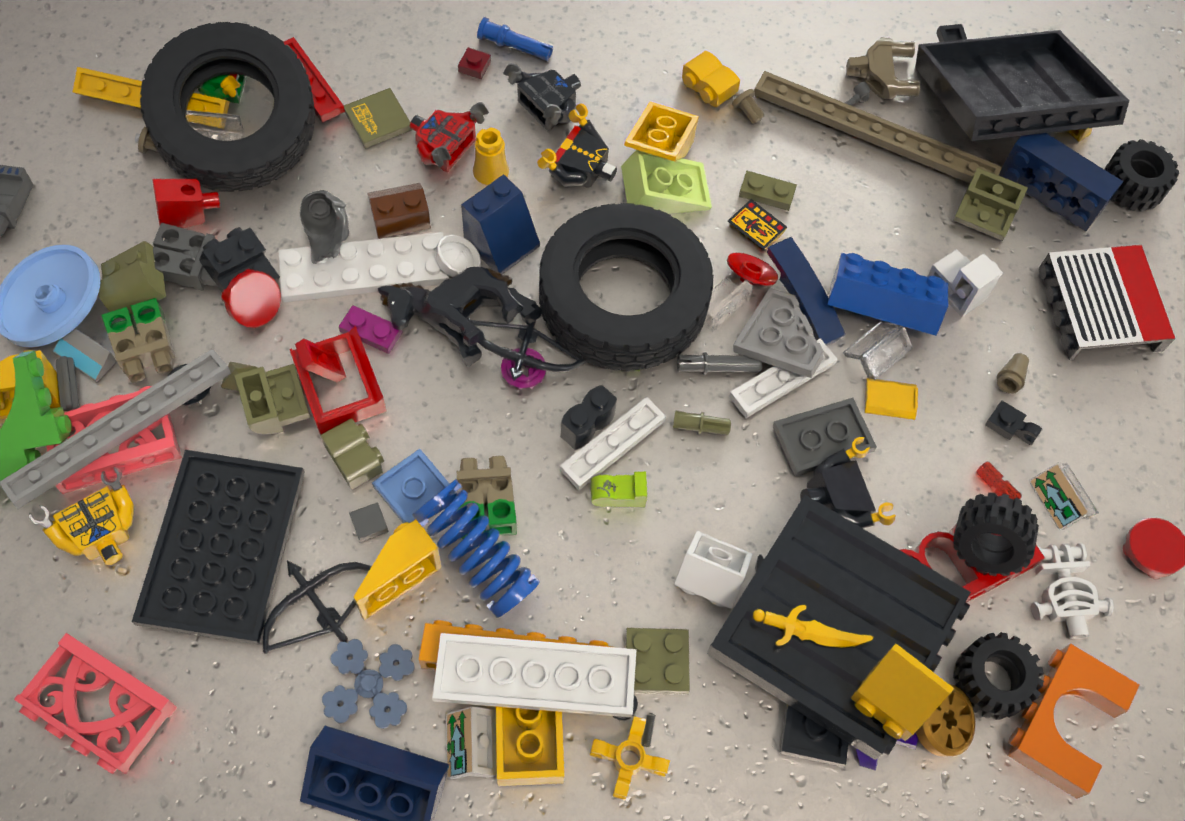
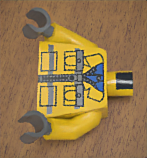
M113 467L117 474L115 481L108 480L105 471L101 473L102 482L111 486V490L106 486L52 515L55 519L54 521L49 519V511L42 505L39 506L45 511V518L39 521L35 520L30 512L29 518L33 523L41 524L44 527L42 531L57 548L74 556L84 554L89 560H94L101 556L105 565H113L123 557L118 546L129 539L128 529L132 526L134 504L125 485L120 483L122 471L117 467Z

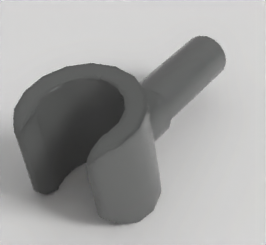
M861 82L854 88L856 95L845 103L852 106L858 101L861 103L868 101L870 88L867 83Z

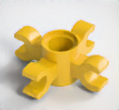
M634 716L628 740L622 742L619 746L598 739L593 740L590 756L613 761L619 772L613 793L615 798L626 800L632 775L637 774L640 770L648 771L661 777H665L667 774L670 760L646 755L644 747L640 744L646 719ZM625 751H633L638 757V763L631 766L626 765L621 759V754Z

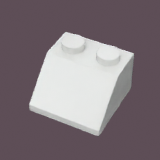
M697 531L674 585L680 587L687 594H697L709 599L716 606H726L732 609L753 554Z

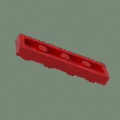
M293 37L284 41V44L288 45L297 54V59L301 60L306 69L312 89L315 114L323 123L344 113V105L296 39Z

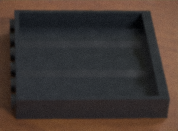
M1061 30L919 44L915 68L971 141L1123 125L1130 100Z
M804 495L710 645L707 654L876 760L883 753L888 756L895 746L897 739L890 736L883 729L884 724L874 716L868 717L856 708V702L851 697L895 643L934 672L942 659L938 655L941 646L947 647L956 633V630L952 628L956 619L961 621L970 607L966 600L971 592L811 497ZM806 605V609L798 614L797 619L801 621L816 620L840 631L859 635H871L874 638L872 641L858 646L829 647L816 644L812 640L802 641L798 636L792 635L786 644L776 646L775 642L783 638L784 629L763 624V621H755L753 612L761 609L764 612L768 611L787 617L795 607Z

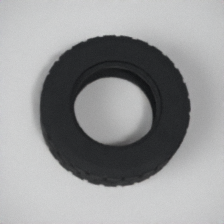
M216 22L188 29L180 33L179 36L172 38L156 53L144 74L145 80H142L140 91L142 96L140 98L141 112L157 151L177 174H182L185 179L199 180L201 187L234 192V190H252L254 187L259 188L270 184L271 181L285 175L289 169L291 170L300 161V157L304 155L309 146V141L312 139L314 132L313 124H315V108L306 69L301 60L297 59V54L288 45H285L284 41L256 26L252 27L249 24L238 22ZM227 74L244 75L257 80L273 95L274 106L267 122L252 135L232 141L215 140L198 133L186 121L188 102L195 90L204 82Z
M613 203L593 207L578 213L567 220L566 223H563L554 232V236L550 237L545 246L539 269V304L542 309V317L546 321V326L552 336L556 337V341L565 349H568L571 354L581 360L584 359L587 363L606 367V369L626 371L659 366L661 363H666L676 358L677 354L683 353L701 332L712 296L713 268L703 243H700L699 238L691 229H688L684 223L659 209H653V207L634 205L633 203ZM612 258H631L642 261L656 269L665 279L670 295L660 306L649 312L639 315H619L595 305L582 290L580 280L592 266L601 261Z

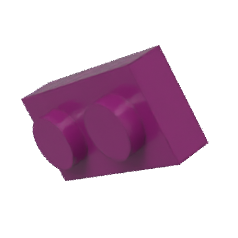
M354 305L351 306L338 326L339 331L344 334L356 325L363 343L387 354L391 352L403 333L402 330L395 329L392 322Z

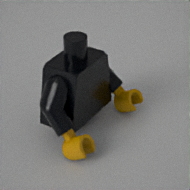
M864 437L854 439L850 449L845 451L843 448L825 458L814 470V477L807 482V489L801 491L800 500L804 495H807L863 529L875 526V522L878 521L883 525H891L896 518V515L885 516L882 514L883 512L893 510V504L889 502L882 503L879 506L878 512L874 513L876 509L857 461L850 460L852 457L864 458L868 454L870 447L863 451H859L855 447L864 441Z

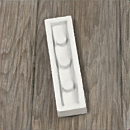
M821 338L817 340V343H820L823 349V360L812 378L834 366L837 362V358ZM773 366L731 391L729 398L743 416L747 418L812 378Z
M645 397L561 464L560 471L580 491L591 482V478L601 474L664 423L666 416L648 397Z

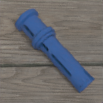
M483 17L479 24L477 38L480 40L485 38L495 42L499 47L506 45L545 61H549V58H551L553 52L552 45L511 31L508 25L503 24L501 26L490 22L487 17Z

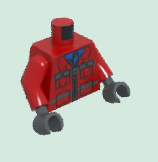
M478 102L471 107L470 111L464 113L435 110L427 120L419 115H415L410 122V129L416 131V150L423 164L437 165L448 173L475 142V123L482 124L485 120L483 115H488L489 113L482 102Z

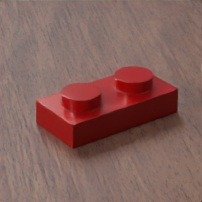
M304 338L295 344L299 355L297 357L298 362L304 370L313 372L336 383L347 378L337 353Z

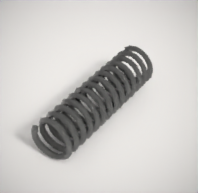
M653 713L646 715L645 733H643L644 740H642V746L644 747L651 746V737L656 717Z

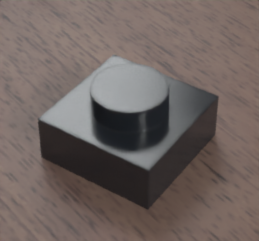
M962 24L939 26L936 32L939 42L967 39Z

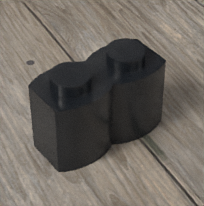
M603 385L590 390L585 395L581 404L573 406L564 414L561 421L560 437L574 450L584 447L591 441L595 431L605 428L613 420L617 398Z

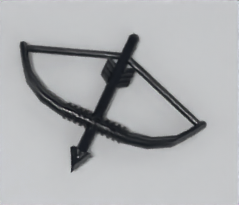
M467 318L476 326L520 330L518 337L522 340V344L518 352L516 350L513 351V349H506V347H500L486 339L479 343L486 350L501 356V358L504 357V359H510L512 362L515 361L514 368H510L513 381L523 374L521 368L524 364L533 369L536 368V370L569 372L586 363L584 359H579L571 354L568 349H565L562 345L535 329L536 321L530 325L475 321ZM539 336L577 361L571 364H553L543 362L541 359L538 360L533 356L530 357V355L527 356L526 352L529 343H536Z
M287 560L289 577L294 576L300 588H296V590H293V593L290 592V595H286L271 611L264 624L263 653L268 654L271 650L331 632L335 633L340 642H347L348 638L340 626L356 606L355 600L352 601L343 615L340 616L334 607L326 608L314 591L319 586L321 587L322 584L324 585L325 582H328L329 578L344 571L358 569L369 571L372 566L359 562L342 563L323 572L321 571L313 579L311 578L310 581H306L300 572L302 567ZM308 596L320 612L316 620L323 630L269 645L270 631L277 618L289 606H293L294 603H298V600L301 601V598Z

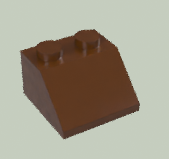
M420 183L367 193L378 239L431 229L429 209L423 187Z

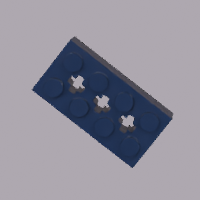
M1047 133L1021 136L1014 144L999 174L1003 178L1028 187L1026 193L1030 197L1035 198L1084 231L1090 228L1123 183L1122 180Z

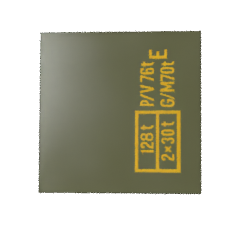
M391 88L344 105L345 114L365 149L412 131L410 129V120Z

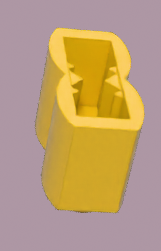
M708 51L702 52L683 65L682 79L684 84L688 88L699 92L702 100L713 107H718L739 90V77L730 68L722 65L718 58Z

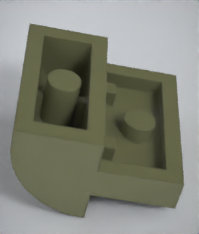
M977 168L953 221L1003 241L1028 187Z
M143 241L101 264L102 280H100L98 296L110 312L127 307L132 315L131 305L157 298L159 301L166 297L164 275L155 269L153 245Z
M294 364L265 372L264 367L234 375L247 424L251 431L259 434L284 432L283 426L310 418Z

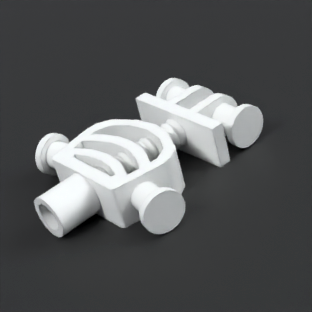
M1078 543L1076 547H1070L1069 544H1061L1060 550H1058L1056 545H1048L1044 549L1038 546L1045 557L1044 560H1048V563L1041 564L1036 568V575L1058 574L1059 580L1043 591L1041 596L1042 604L1038 602L1031 604L1033 617L1039 621L1043 619V616L1048 615L1051 622L1066 621L1070 639L1075 640L1088 637L1089 633L1085 620H1091L1099 612H1104L1105 616H1111L1114 603L1112 598L1098 600L1097 589L1091 582L1082 578L1071 577V573L1084 572L1090 567V562L1085 561L1087 557L1085 545ZM1061 587L1062 592L1054 597V590ZM1064 600L1065 604L1058 607L1057 602Z

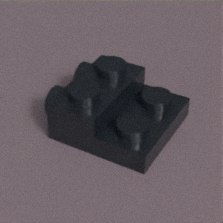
M241 227L235 228L227 234V239L221 242L213 239L203 246L199 261L221 292L228 287L235 276L247 269L264 272L270 275L276 282L280 278L264 255L266 252L265 247L251 228L244 231Z

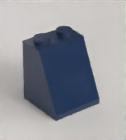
M504 174L461 204L464 238L476 247L480 258L493 271L504 274L540 247V241L523 193Z

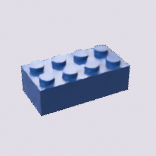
M841 253L831 282L827 305L937 336L948 309V283L937 276L926 277L908 268L898 269L891 267L883 261H869L855 253Z

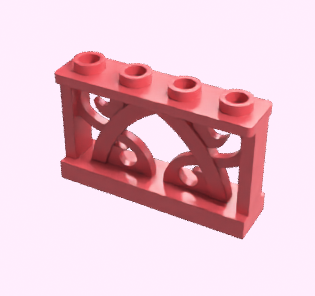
M152 386L143 387L137 392L126 395H115L109 400L95 404H85L78 409L65 412L64 414L68 415L71 421V431L76 430L75 434ZM170 413L121 443L118 452L112 454L105 453L55 486L62 494L101 483V473L105 471L108 480L117 478L113 467L119 468L122 471V476L182 458ZM162 423L165 438L157 440L151 431ZM132 441H134L135 444H140L139 446L128 448ZM59 444L46 446L47 452L53 449L54 447L58 446Z
M66 633L58 642L59 647L22 693L14 698L15 701L23 705L19 712L34 722L39 717L47 721L48 724L44 729L59 739H62L65 734L74 740L70 745L72 748L86 757L90 752H93L100 757L96 764L111 774H114L117 769L127 774L130 766L165 719L167 717L170 718L177 707L169 699ZM71 655H73L65 679L55 677ZM89 672L95 673L96 678L92 684L78 683L79 678L86 681V675ZM110 681H113L115 684L110 692L109 704L115 716L95 722H81L77 709V691H97L106 686ZM50 685H62L63 692L53 691L47 695L48 697H55L56 702L51 707L42 706L40 694ZM122 695H129L130 701L127 704H122L126 709L122 713L118 706V699ZM154 708L153 713L137 732L132 722ZM64 712L67 726L52 716ZM126 727L130 735L128 746L121 752H111L107 747L108 741L111 738H117L118 743L121 744L122 734L118 729ZM81 735H98L97 746Z

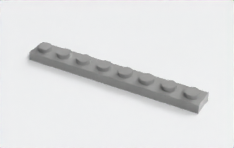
M213 349L209 350L0 481V486L17 509L21 508L231 374L229 367Z

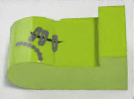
M646 471L634 472V475H598L591 478V502L593 505L599 507L645 508L648 497Z

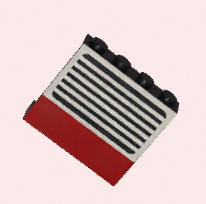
M1142 245L1049 252L1040 265L1039 275L1044 280L1047 290L1046 297L1048 302L1051 303L1054 312V323L1059 327L1062 337L1061 344L1063 349L1066 350L1069 360H1073L1082 349L1150 343L1153 353L1163 352L1176 339Z

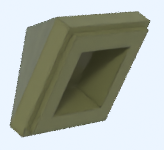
M229 362L228 367L231 374L223 379L221 388L239 392L234 375L258 367Z

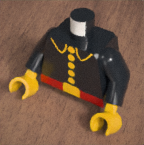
M580 103L576 106L579 115L574 109L569 112V119L574 123L579 122V127L574 126L556 153L551 149H545L541 152L542 157L538 159L537 164L541 169L549 168L550 176L556 178L565 187L583 186L589 188L592 187L598 176L611 182L615 177L617 167L607 163L609 148L591 121L585 119L588 115V109L584 104Z

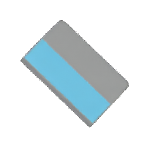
M76 328L59 339L53 349V353L60 358L62 356L73 358L75 368L95 382H98L117 362L109 350Z

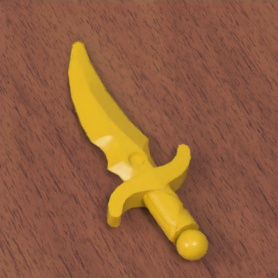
M806 605L795 607L787 617L768 611L764 612L761 609L753 612L755 621H763V624L784 629L783 638L775 642L776 646L786 644L792 635L798 636L802 641L812 640L816 644L829 647L858 646L872 641L874 638L871 635H859L840 631L816 620L801 621L797 619L798 614L806 609Z

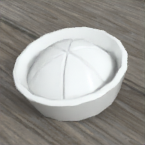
M453 234L446 235L439 240L436 262L445 274L454 277L466 268L480 267V254L469 240Z

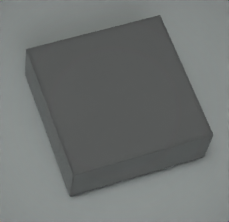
M378 502L349 512L360 543L389 532Z

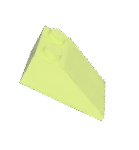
M636 150L621 166L627 203L653 207V209H659L668 214L706 211L712 208L704 165L701 162L682 158L674 162Z

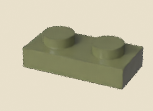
M747 170L739 197L748 200L752 199L755 202L789 211L797 184Z

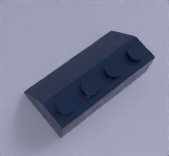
M325 725L310 746L300 802L359 821H433L444 790L449 764Z

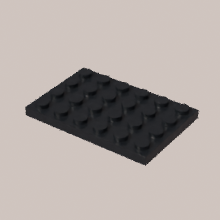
M185 450L132 623L136 626L259 645L305 473L304 469L301 467Z

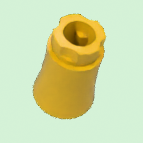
M492 127L481 129L476 136L475 162L473 166V175L476 180L482 184L489 185L503 174L506 177L509 175L504 140L501 137L500 131Z

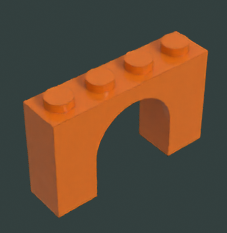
M1070 643L1061 651L1056 649L1050 657L1048 665L1051 666L1048 675L1044 674L1040 678L1044 680L1043 687L1038 690L1040 695L1030 706L1024 709L1022 717L1025 718V721L1021 728L1017 727L1008 741L1012 747L1007 756L1078 799L1090 794L1102 765L1070 746L1060 736L1054 722V708L1057 700L1061 696L1079 697L1116 718L1129 710L1140 685Z

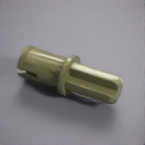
M675 410L673 429L696 431L699 435L702 432L728 435L731 430V420L705 416L704 412L696 414Z

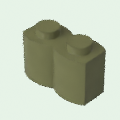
M351 418L320 435L326 450L351 490L383 473L381 463L384 462V459L376 446L371 448L366 440L370 439L362 423L356 425Z

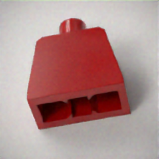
M152 179L159 226L161 223L180 228L202 225L205 223L204 210L220 208L218 192L201 193L200 183L197 179Z

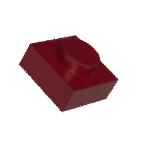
M468 47L458 64V72L482 79L491 63V55Z

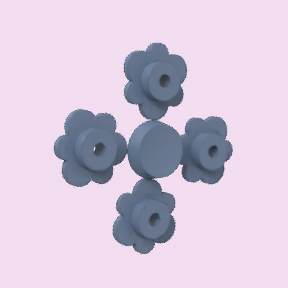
M352 639L348 644L340 642L337 645L338 651L331 655V663L338 667L339 672L343 675L348 674L349 671L353 674H358L354 683L355 690H345L343 686L338 685L334 688V692H326L322 697V703L325 706L324 715L328 718L333 717L337 723H345L349 719V714L353 715L358 711V706L355 703L358 700L359 694L364 698L374 697V706L369 709V714L375 718V724L378 728L384 729L390 724L392 726L399 725L401 722L400 716L407 712V705L404 701L399 700V695L396 692H391L388 695L380 693L383 688L382 677H392L394 681H400L403 675L412 674L415 669L414 663L411 661L413 657L410 650L403 651L400 645L393 644L388 648L387 653L384 652L379 657L382 663L379 667L380 673L371 669L363 671V661L367 660L368 653L366 650H363L362 642L358 639ZM343 702V706L339 707V703ZM390 708V709H391L390 712H388V713L385 712L386 709Z

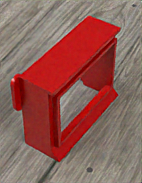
M356 325L347 333L316 342L315 344L338 355L351 351L368 398L323 413L309 372L304 370L298 362L297 357L299 355L297 349H289L320 435L351 418L356 423L387 412L384 397Z

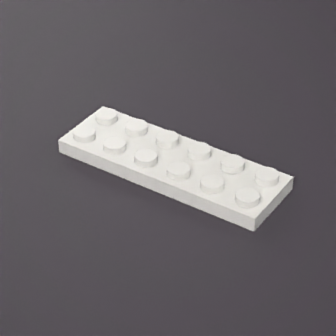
M443 232L342 243L338 256L335 258H325L317 262V264L311 262V246L279 250L281 297L283 303L378 292V288L381 286L401 285L402 283H412L414 286L421 285L422 287L441 285L444 280L449 279V275L445 274L436 262L437 246L439 240L444 237Z
M441 633L433 701L632 718L636 649Z

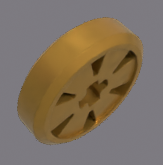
M949 684L954 688L951 694L916 731V735L925 749L937 756H957L962 754L972 743L975 734V714L971 702L961 689L952 684Z

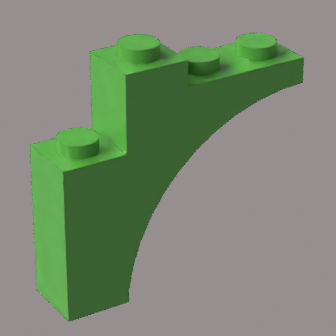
M35 350L22 352L12 358L15 369V394L8 417L0 429V481L40 457L41 454L35 449L36 447L60 444L70 436L71 421L68 415L64 414L63 407L50 409L52 402L49 389L44 387L42 379L44 367L41 359L37 358Z

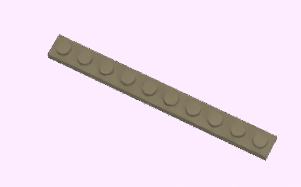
M767 71L763 72L754 89L755 96L968 183H970L977 168L998 176L1002 169L999 165Z

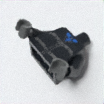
M514 63L507 65L503 74L509 76L508 82L510 84L517 83L518 102L547 131H550L558 123H569L571 121L569 119V112L576 109L575 90L581 87V82L575 74L564 79L556 70L552 69L544 73L528 74L522 72L521 68Z

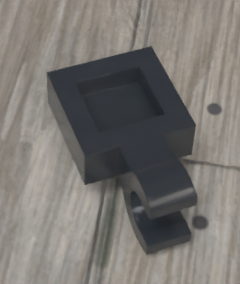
M1001 400L985 426L1008 440H1011L1013 435H1016L1029 445L1034 443L1042 431L1039 425L1032 422H1024L1023 420L1027 415Z

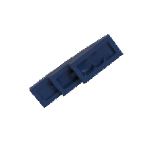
M789 237L769 246L767 254L781 273L779 280L789 294L795 295L802 314L806 316L813 330L816 341L821 338L827 346L844 338L846 334L834 307L827 305L829 298L821 282L793 238Z

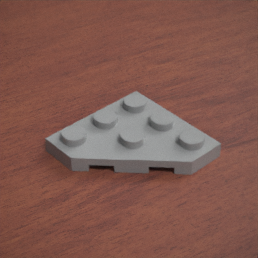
M769 288L733 344L735 353L809 378L813 377L823 360V349L820 343H817L813 330L806 316L802 314L795 295Z

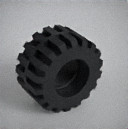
M1139 139L1138 142L1131 140L1127 144L1123 143L1116 150L1104 169L1123 181L1111 200L1113 202L1117 201L1119 206L1123 208L1127 206L1129 210L1133 211L1136 208L1140 211H1146L1147 208L1150 210L1155 208L1157 204L1159 205L1178 180L1179 170L1176 169L1178 167L1177 161L1172 160L1174 156L1171 153H1167L1165 151L1166 148L1163 146L1159 147L1152 141L1147 143L1145 140Z
M993 492L988 493V496L983 494L976 495L975 500L970 498L960 510L953 537L954 550H958L957 556L960 559H965V564L968 567H975L976 571L980 573L984 571L988 572L991 576H996V574L1009 576L1010 572H1021L1022 567L1027 568L1034 557L1039 530L1036 514H1031L1032 509L1028 505L1023 506L1022 500L1018 498L1013 500L1009 498L1008 494L1002 493V496H997Z
M1000 632L997 636L994 633H989L984 637L978 638L961 653V656L955 663V666L958 668L953 672V678L959 679L955 686L966 694L972 704L974 713L981 710L982 717L989 719L994 715L995 720L1003 719L1006 716L1010 718L1030 706L1040 695L1038 690L1043 687L1044 680L1039 677L1044 672L1043 667H1038L1036 664L1040 660L1038 655L1032 656L1029 652L1032 648L1027 643L1021 645L1019 643L1020 638L1016 636L1008 639V633ZM985 662L997 663L1007 671L1011 680L1010 691L1000 690L991 684L985 673Z

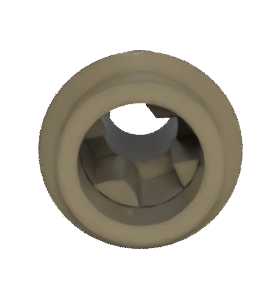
M1022 353L1014 354L997 374V385L1003 392L1014 394L1024 387L1029 358Z

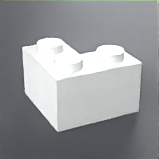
M956 249L933 264L927 277L937 276L948 283V303L963 317L987 300L1003 272L985 254L970 262L967 257L963 256Z

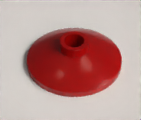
M736 252L731 253L727 258L728 266L740 276V281L746 285L753 286L758 284L768 286L774 285L778 280V274L775 269L755 256Z

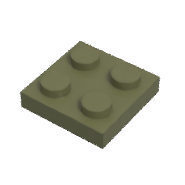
M626 628V648L636 649L634 693L689 694V629Z

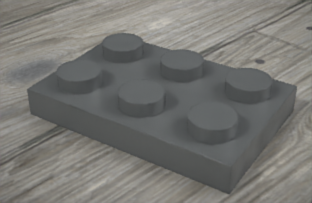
M854 398L774 421L773 429L794 476L814 471L825 458L843 448L845 451L850 449L854 439L857 437L865 438L861 444L855 446L857 450L863 451L870 447L868 453H871L877 448Z

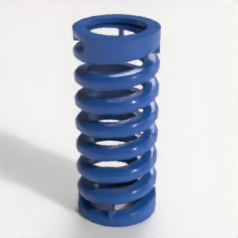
M455 479L412 515L423 527L429 522V518L444 510L428 526L427 534L429 536H434L455 523L437 542V546L440 549H444L465 536L448 554L450 562H455L478 547L459 567L458 571L461 575L467 574L490 559L470 579L469 585L472 588H476L502 570L480 593L481 600L486 601L514 582L496 603L492 600L486 605L494 616L499 618L526 598L539 585L540 581L534 574L531 575L529 568L521 567L517 569L521 562L519 555L512 554L506 557L510 550L508 542L502 541L495 544L500 535L497 529L492 528L483 532L489 524L487 516L482 515L471 520L478 512L479 507L473 502L461 507L466 501L468 493L465 490H459L462 486Z

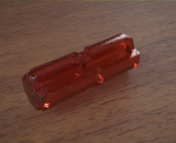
M990 462L983 463L977 469V474L990 488L994 487L996 489L994 492L998 496H1002V493L1008 494L1009 498L1013 500L1015 498H1022V494L1008 480L1004 481L1002 479L1004 476Z

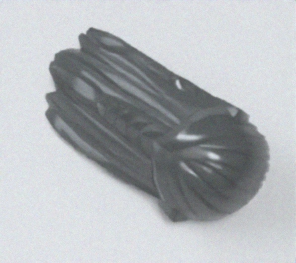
M325 190L307 194L302 199L300 207L301 223L310 242L311 262L313 264H317V262L325 258H335L338 256L342 242L349 236L348 218L345 210L346 204Z

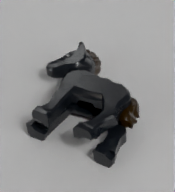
M485 267L466 268L453 278L444 280L440 286L432 291L424 289L421 285L414 286L412 283L381 286L378 288V292L381 294L380 299L383 301L382 305L388 306L391 313V322L395 329L403 330L408 327L410 319L414 314L436 330L445 334L450 341L459 347L461 358L467 367L477 362L482 356V351L478 348L477 342L481 343L485 340L484 333L467 319L482 305L501 307L502 318L507 324L513 321L518 313L528 325L539 319L542 314V309L536 304V301L521 295L514 288H508L512 284V278Z

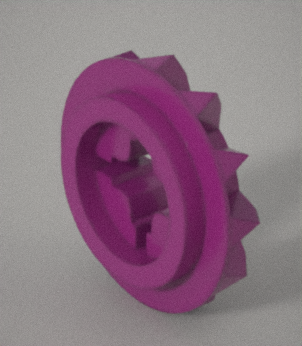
M531 348L527 349V356L530 355V357L533 356L545 362L539 352ZM503 358L501 363L502 378L507 381L509 387L515 386L520 391L523 388L533 389L535 385L542 383L546 374L544 370H536V368L530 367L527 377L522 374L513 381L510 368H514L515 361L512 362L510 359Z

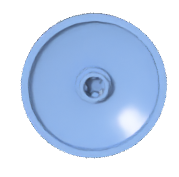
M71 245L46 247L22 260L10 271L0 285V334L13 344L22 347L44 346L69 334L84 320L97 299L100 289V272L94 260L80 248Z

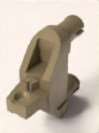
M881 37L868 49L866 56L849 57L846 64V75L864 78V82L867 83L870 90L883 99H893L896 96L918 97L920 81L898 80L895 76L893 57L913 58L915 42L893 41L890 37Z

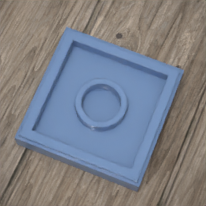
M421 449L415 451L372 482L374 489L402 523L414 521L415 518L412 514L450 484Z

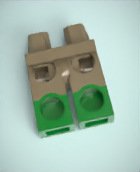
M157 298L131 305L134 318L127 307L101 315L116 361L131 383L144 380L146 378L144 368L154 365L158 374H164L173 370L172 359L176 357L167 331L164 312ZM145 309L154 310L152 312L140 315V313ZM116 318L126 319L112 324V321Z
M492 456L489 458L490 469H478L477 459L462 458L460 471H456L457 480L462 486L459 490H465L468 493V497L461 507L472 502L478 505L479 509L471 519L473 520L479 516H485L484 505H488L489 529H497L500 532L499 536L517 535L511 467H507L505 457Z

